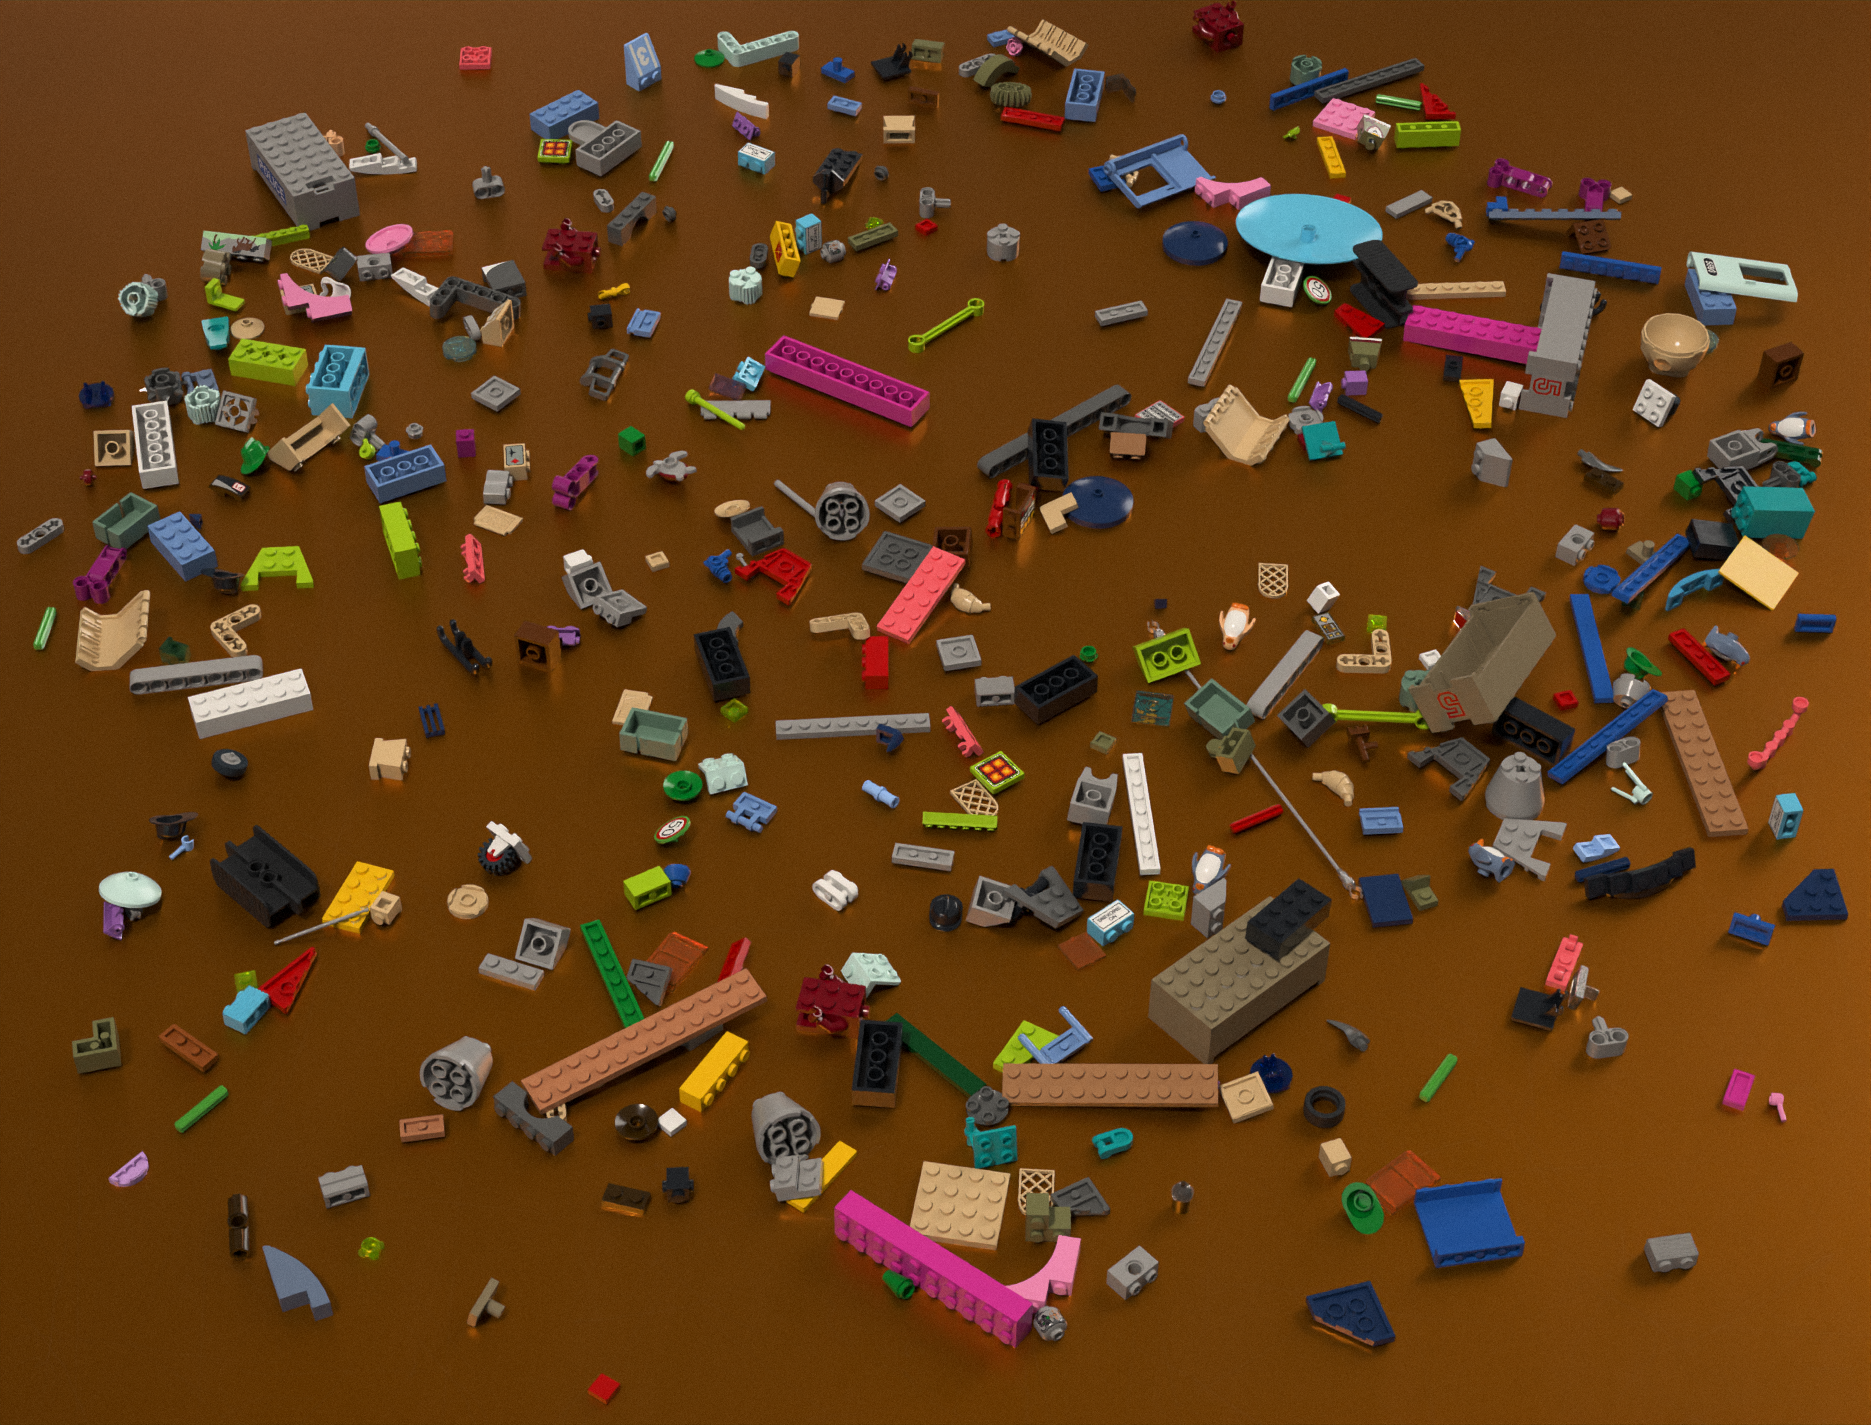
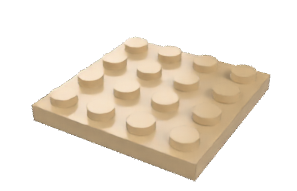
M924 1161L910 1227L935 1242L997 1250L1010 1173Z

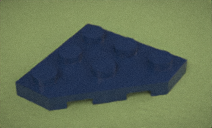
M1814 869L1782 903L1786 921L1847 920L1848 911L1834 869Z
M1370 1281L1306 1296L1307 1306L1315 1321L1373 1347L1395 1341L1396 1336Z

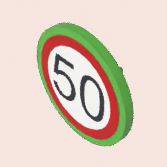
M1309 276L1304 280V290L1311 300L1321 305H1326L1331 301V291L1321 279Z
M680 816L669 820L656 831L654 839L660 844L670 841L678 842L677 838L683 836L684 832L689 828L691 824L690 819L687 816Z

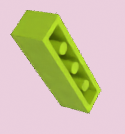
M1458 121L1396 123L1394 140L1397 148L1459 146L1461 128Z

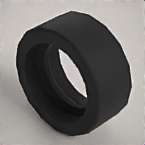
M1328 1086L1313 1088L1306 1094L1304 1100V1116L1314 1126L1320 1128L1334 1127L1343 1119L1346 1106L1345 1098L1339 1091ZM1317 1101H1328L1334 1104L1337 1110L1330 1114H1324L1316 1111L1312 1104Z

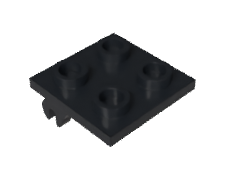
M904 43L902 48L898 44L893 56L871 62V65L883 80L911 73L909 63L913 53L909 51L908 56L906 52L904 53L906 50Z
M1520 987L1511 1020L1552 1031L1557 1017L1564 1012V1007L1561 1006L1559 1009V1006L1563 1000L1568 998L1569 993L1565 990V993L1561 994V989H1557L1556 992L1548 995Z

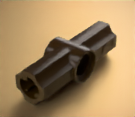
M233 1194L231 1198H228L227 1223L229 1227L230 1257L243 1260L250 1255L249 1236L251 1231L249 1227L248 1197L241 1194Z

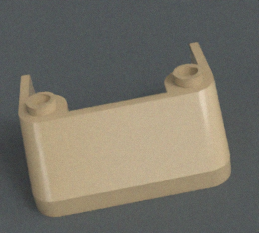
M332 403L317 418L287 439L285 437L282 438L266 455L271 461L288 471L293 469L295 472L303 466L302 462L330 442L332 444L338 442L341 439L340 435L350 424Z

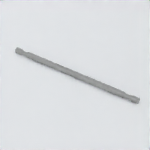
M364 908L361 911L353 912L351 914L331 920L321 925L290 935L281 940L274 941V944L277 945L281 942H286L288 940L297 938L299 936L308 934L310 932L352 918L363 912H368L369 908Z

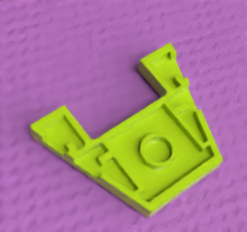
M299 546L262 548L240 585L241 591H255L259 588L260 577L297 576V589L314 588L313 579Z

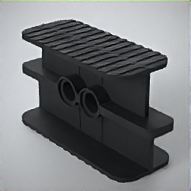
M1370 240L1354 245L1353 252L1358 259L1353 260L1352 263L1361 273V281L1350 287L1351 294L1373 318L1385 323L1386 329L1404 325L1408 314L1413 312L1412 305L1406 300L1407 290L1418 286L1417 279L1380 240Z
M255 825L253 827V837L238 847L231 841L226 842L225 848L229 857L222 862L212 858L210 866L217 886L261 922L263 926L269 928L272 925L270 917L286 906L297 915L302 913L301 901L310 895L315 899H319L321 897L320 887L315 873L307 865L290 853L289 850L278 843L260 826Z

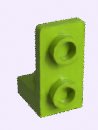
M213 278L205 286L207 302L209 304L237 311L245 303L244 299L222 293L220 279Z

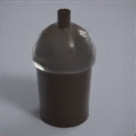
M1185 1181L1176 1183L1171 1191L1172 1209L1177 1214H1185L1189 1211L1194 1194L1192 1186Z

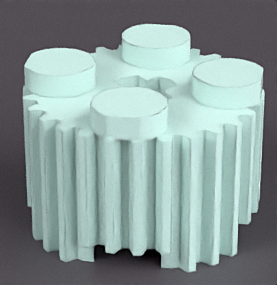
M747 267L746 270L740 269L739 271L732 270L729 277V296L731 300L743 301L746 305L755 303L756 299L760 298L763 294L760 273L754 267Z
M132 282L126 285V288H123L122 291H119L120 294L118 295L120 297L118 299L122 303L120 306L123 307L122 309L125 310L126 314L137 317H146L154 314V308L156 309V305H158L156 303L158 302V293L150 285Z
M205 385L196 386L193 392H190L184 398L188 417L196 425L204 422H215L221 402L219 391L210 389Z

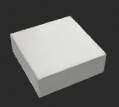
M1435 649L1420 654L1419 660L1427 670H1431L1441 655Z
M673 1108L658 1118V1126L670 1137L687 1125V1120Z

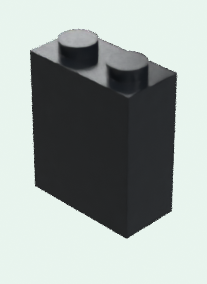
M1691 519L1685 531L1694 557L1727 560L1739 544L1736 532L1730 523Z

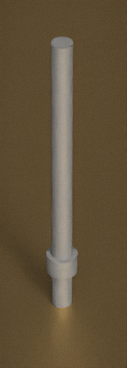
M370 123L365 124V128L373 137L379 139L404 163L409 161V158L383 136L376 126H372Z

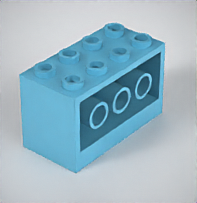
M337 345L324 346L323 351L319 353L318 362L315 363L314 373H311L310 383L306 385V394L309 395L308 407L311 408L312 415L319 416L333 403L344 418H353L370 375L366 348Z

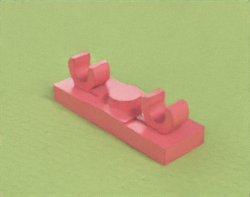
M471 534L465 536L466 543L461 546L463 550L461 554L465 557L468 568L463 570V573L466 575L464 579L468 583L474 579L482 583L485 581L481 543Z
M952 706L946 709L950 716L945 717L942 722L947 726L946 729L949 732H953L957 728L955 731L957 736L961 740L965 739L964 742L958 745V748L963 751L962 754L967 758L972 755L973 751L978 756L984 753L961 715Z
M1570 934L1569 939L1563 937L1545 985L1561 989L1562 991L1566 990L1583 947V943L1577 942V936Z

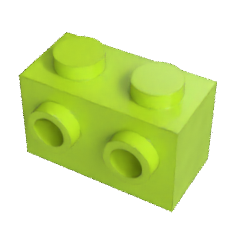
M660 866L623 881L624 894L635 910L672 895L671 881Z

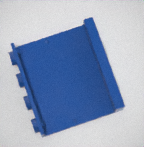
M1502 1178L1486 1179L1477 1182L1468 1181L1455 1185L1446 1184L1440 1187H1425L1416 1190L1414 1206L1435 1268L1522 1256L1525 1241L1523 1236L1516 1237L1500 1193Z

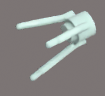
M1623 762L1622 765L1626 769L1625 772L1637 785L1632 790L1634 795L1631 796L1615 787H1612L1611 790L1631 800L1634 804L1638 802L1642 805L1648 803L1653 793L1639 780L1631 768Z

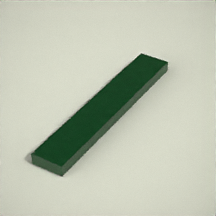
M898 1013L886 1020L889 1022H903L902 1045L968 1098L980 1091L982 1087L987 1086L984 1081Z

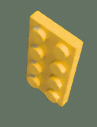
M357 861L324 914L322 923L368 907V912H363L352 918L330 925L331 927L360 934L371 917V905L382 891L386 892L395 877L394 871Z

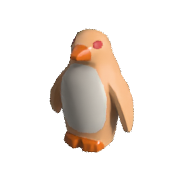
M1232 603L1225 618L1223 611L1220 613L1219 626L1223 634L1222 643L1223 647L1227 650H1234L1254 626L1255 618L1248 624L1249 608L1244 604Z

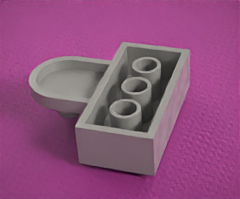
M581 120L574 122L568 128L569 138L573 142L580 144V147L576 149L577 166L599 176H603L642 147L641 131L617 120L608 127L593 121Z

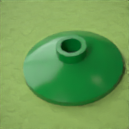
M714 49L702 50L694 57L695 63L705 68L720 66L725 60L724 54Z
M684 770L671 773L663 783L665 794L679 801L690 800L696 797L703 787L702 780L696 773Z

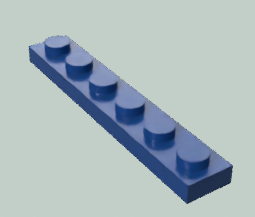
M1343 68L1271 94L1269 108L1274 111L1314 96L1315 90L1348 80L1349 71Z
M1562 251L1559 268L1658 284L1662 267Z

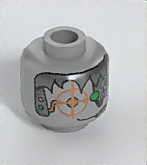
M833 240L823 244L820 254L822 259H825L828 263H834L844 258L846 250L843 243Z
M1045 1306L1035 1313L1033 1324L1042 1339L1057 1341L1064 1336L1067 1322L1056 1307Z

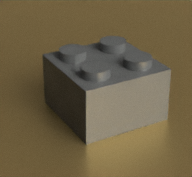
M1306 689L1277 715L1307 748L1336 722L1330 713Z

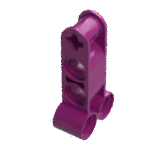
M1503 158L1495 160L1494 167L1489 169L1487 185L1492 188H1498L1502 185L1541 198L1547 195L1548 190L1553 185L1550 178L1510 166L1509 161Z
M1583 178L1581 180L1579 196L1585 199L1584 212H1591V209H1601L1602 212L1603 201L1609 199L1612 185L1610 181L1599 180L1595 182L1592 178Z
M584 456L564 477L557 475L552 483V490L555 491L552 499L554 506L570 511L573 509L576 497L598 476L597 456Z
M106 545L86 576H79L73 580L78 600L85 601L93 598L94 602L98 604L109 601L108 587L126 560V548L119 549Z

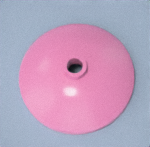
M397 224L383 228L367 240L366 249L372 254H396L410 242L413 230L406 224Z

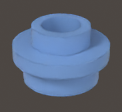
M1221 90L1214 91L1211 95V101L1215 104L1225 102V93Z

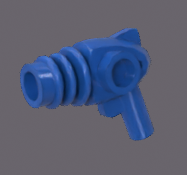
M1448 233L1445 238L1446 242L1455 248L1454 252L1457 254L1454 260L1456 262H1460L1464 253L1471 251L1475 244L1474 240L1455 233Z
M729 549L719 556H709L703 562L720 581L724 583L731 581L732 575L727 567V558L732 555Z

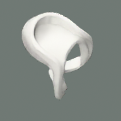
M329 277L322 278L321 287L323 292L319 296H326L328 294L326 284H331L333 286L331 297L349 295L350 299L351 289L348 285L336 282Z

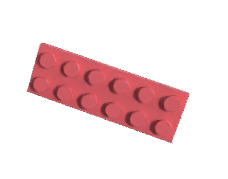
M933 546L877 625V631L910 644L966 564L965 559Z

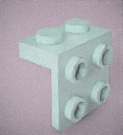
M732 753L724 754L721 758L715 760L714 758H707L698 764L699 769L705 774L709 794L748 785L744 763Z
M852 953L841 970L848 983L866 986V999L875 984L899 985L901 983L897 972L882 954Z

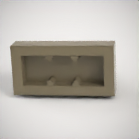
M1646 540L1644 543L1638 541L1627 548L1626 554L1642 565L1656 553L1653 551L1655 544L1650 540Z
M491 1277L470 1311L467 1324L475 1328L484 1312L498 1319L501 1317L506 1306L492 1300L497 1292L499 1281Z

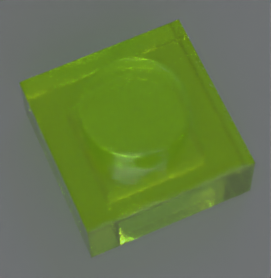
M1368 615L1367 632L1372 633L1376 629L1386 631L1387 616Z
M735 698L721 707V714L734 723L748 713V707Z
M255 970L234 974L237 994L240 991H244L248 985L258 989Z

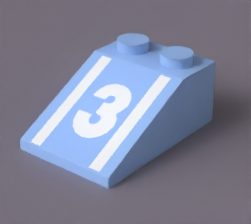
M648 33L624 45L627 85L637 91H641L662 79L661 65Z

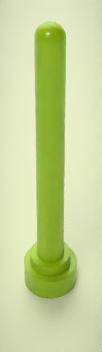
M691 389L686 393L685 400L692 405L698 404L740 430L745 429V425L703 400L699 392Z

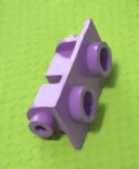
M736 112L732 126L749 140L752 139V136H759L761 133L760 129L755 127L745 116Z
M888 259L886 265L882 264L875 280L877 283L875 290H877L878 286L883 290L891 288L897 269L889 264L890 259Z
M1319 382L1316 383L1309 404L1315 411L1317 409L1322 413L1323 408L1326 407L1329 394L1333 390L1332 383L1326 382L1322 385Z
M548 626V628L559 631V639H562L563 646H576V644H580L581 634L579 628L574 626H567L565 628Z
M104 902L103 933L121 941L122 931L125 928L122 915L124 907Z

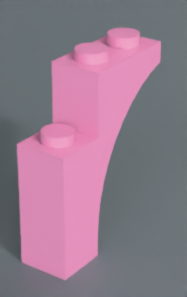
M1199 177L1196 178L1195 192L1213 208L1230 202L1238 210L1253 201L1269 197L1271 185L1262 177L1242 183H1221Z
M287 273L280 274V280H277L279 290H283L282 302L284 306H287L288 311L308 307L306 308L307 317L311 318L312 323L352 315L349 295L337 297L315 295L300 288Z
M1059 1235L1055 1251L1042 1270L1023 1282L1006 1286L1033 1303L1032 1314L1046 1306L1049 1292L1057 1295L1071 1296L1080 1254L1081 1239Z

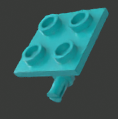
M1335 421L1301 427L1309 461L1343 455L1342 449H1345L1346 446L1344 442L1340 443Z
M966 1118L964 1134L967 1136V1145L972 1146L974 1151L975 1169L1017 1161V1133L1015 1125L980 1132L975 1127L974 1118Z

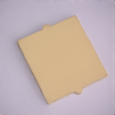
M816 296L814 303L811 304L809 316L838 320L840 313L843 312L842 308L845 301Z

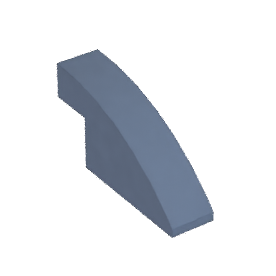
M267 1245L262 1247L283 1312L310 1303L315 1321L333 1315L331 1303L325 1289L305 1265L274 1247Z

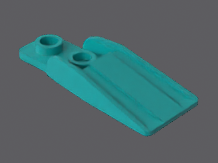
M226 316L202 320V327L208 347L215 350L227 347V344L230 342L229 318Z

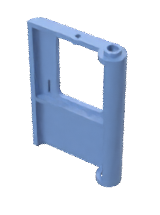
M1184 134L1106 161L1103 167L1105 174L1110 177L1137 208L1194 188L1196 178L1203 177L1211 181L1216 179L1215 176L1211 177L1187 151L1188 140ZM1152 166L1169 184L1136 196L1120 177Z

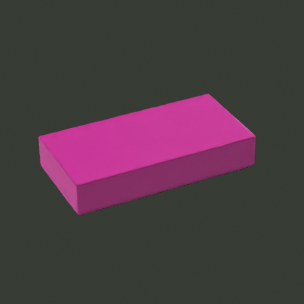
M1734 1069L1722 1104L1743 1111L1755 1075Z

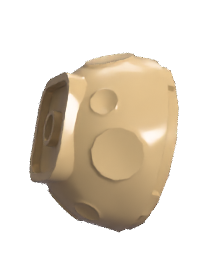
M1665 313L1653 316L1645 323L1641 331L1640 348L1649 363V369L1660 375L1673 377L1687 376L1689 371L1702 361L1710 344L1708 330L1705 326L1694 318L1682 314Z

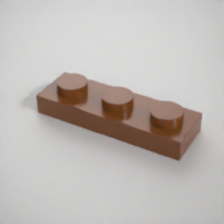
M176 1024L171 1025L158 1036L159 1041L202 1072H205L219 1060L218 1053Z

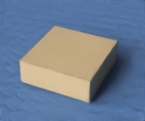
M1619 187L1610 191L1609 197L1621 204L1631 200L1632 194L1623 187Z
M663 551L645 556L652 572L669 567V561Z

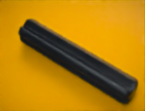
M1344 394L1338 397V404L1374 422L1380 423L1383 420L1384 415Z

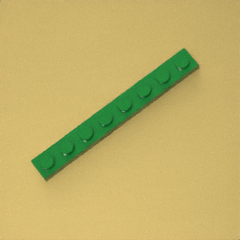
M600 919L580 925L581 933L624 1029L643 1020L644 1016Z

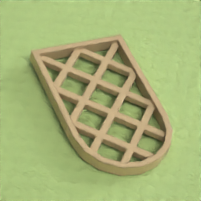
M307 248L296 250L290 255L293 265L318 274H322L325 271V268L333 258L332 256Z
M1259 563L1258 589L1263 596L1275 599L1283 597L1287 593L1288 565ZM1274 568L1277 571L1272 573L1270 570ZM1267 572L1270 576L1266 577L1263 574ZM1281 573L1283 576L1279 578L1276 575ZM1274 577L1277 580L1273 582L1270 578ZM1268 581L1271 584L1266 586L1264 582ZM1279 581L1283 584L1280 587L1276 584ZM1275 586L1277 589L1272 590L1269 587Z
M977 779L950 791V794L968 814H973L972 812L976 813L975 815L980 813L996 816L998 813L997 802ZM965 789L972 790L971 794L964 793ZM974 791L981 792V796L974 795ZM963 796L970 797V800L965 801L962 800ZM972 798L980 799L979 803L972 802ZM982 799H983V800H988V801H989L988 805H987V804H982V803H981V802H982ZM970 805L978 806L977 810L970 809ZM980 806L987 807L986 811H980L979 809ZM993 808L996 809L995 813L989 812V809Z
M1020 1168L1018 1205L1022 1214L1025 1215L1026 1213L1024 1210L1026 1204L1021 1206V1200L1026 1203L1024 1198L1026 1193H1033L1032 1190L1036 1187L1041 1191L1040 1193H1047L1051 1188L1052 1193H1054L1055 1170ZM1023 1174L1026 1177V1179L1021 1182V1177ZM1035 1175L1041 1178L1037 1183L1032 1179ZM1051 1176H1052V1183L1047 1180V1179H1048L1049 1177H1051ZM1027 1181L1034 1184L1029 1189L1024 1185ZM1044 1181L1049 1185L1046 1189L1040 1186ZM1021 1187L1026 1190V1191H1025L1024 1193H1022V1194H1021Z

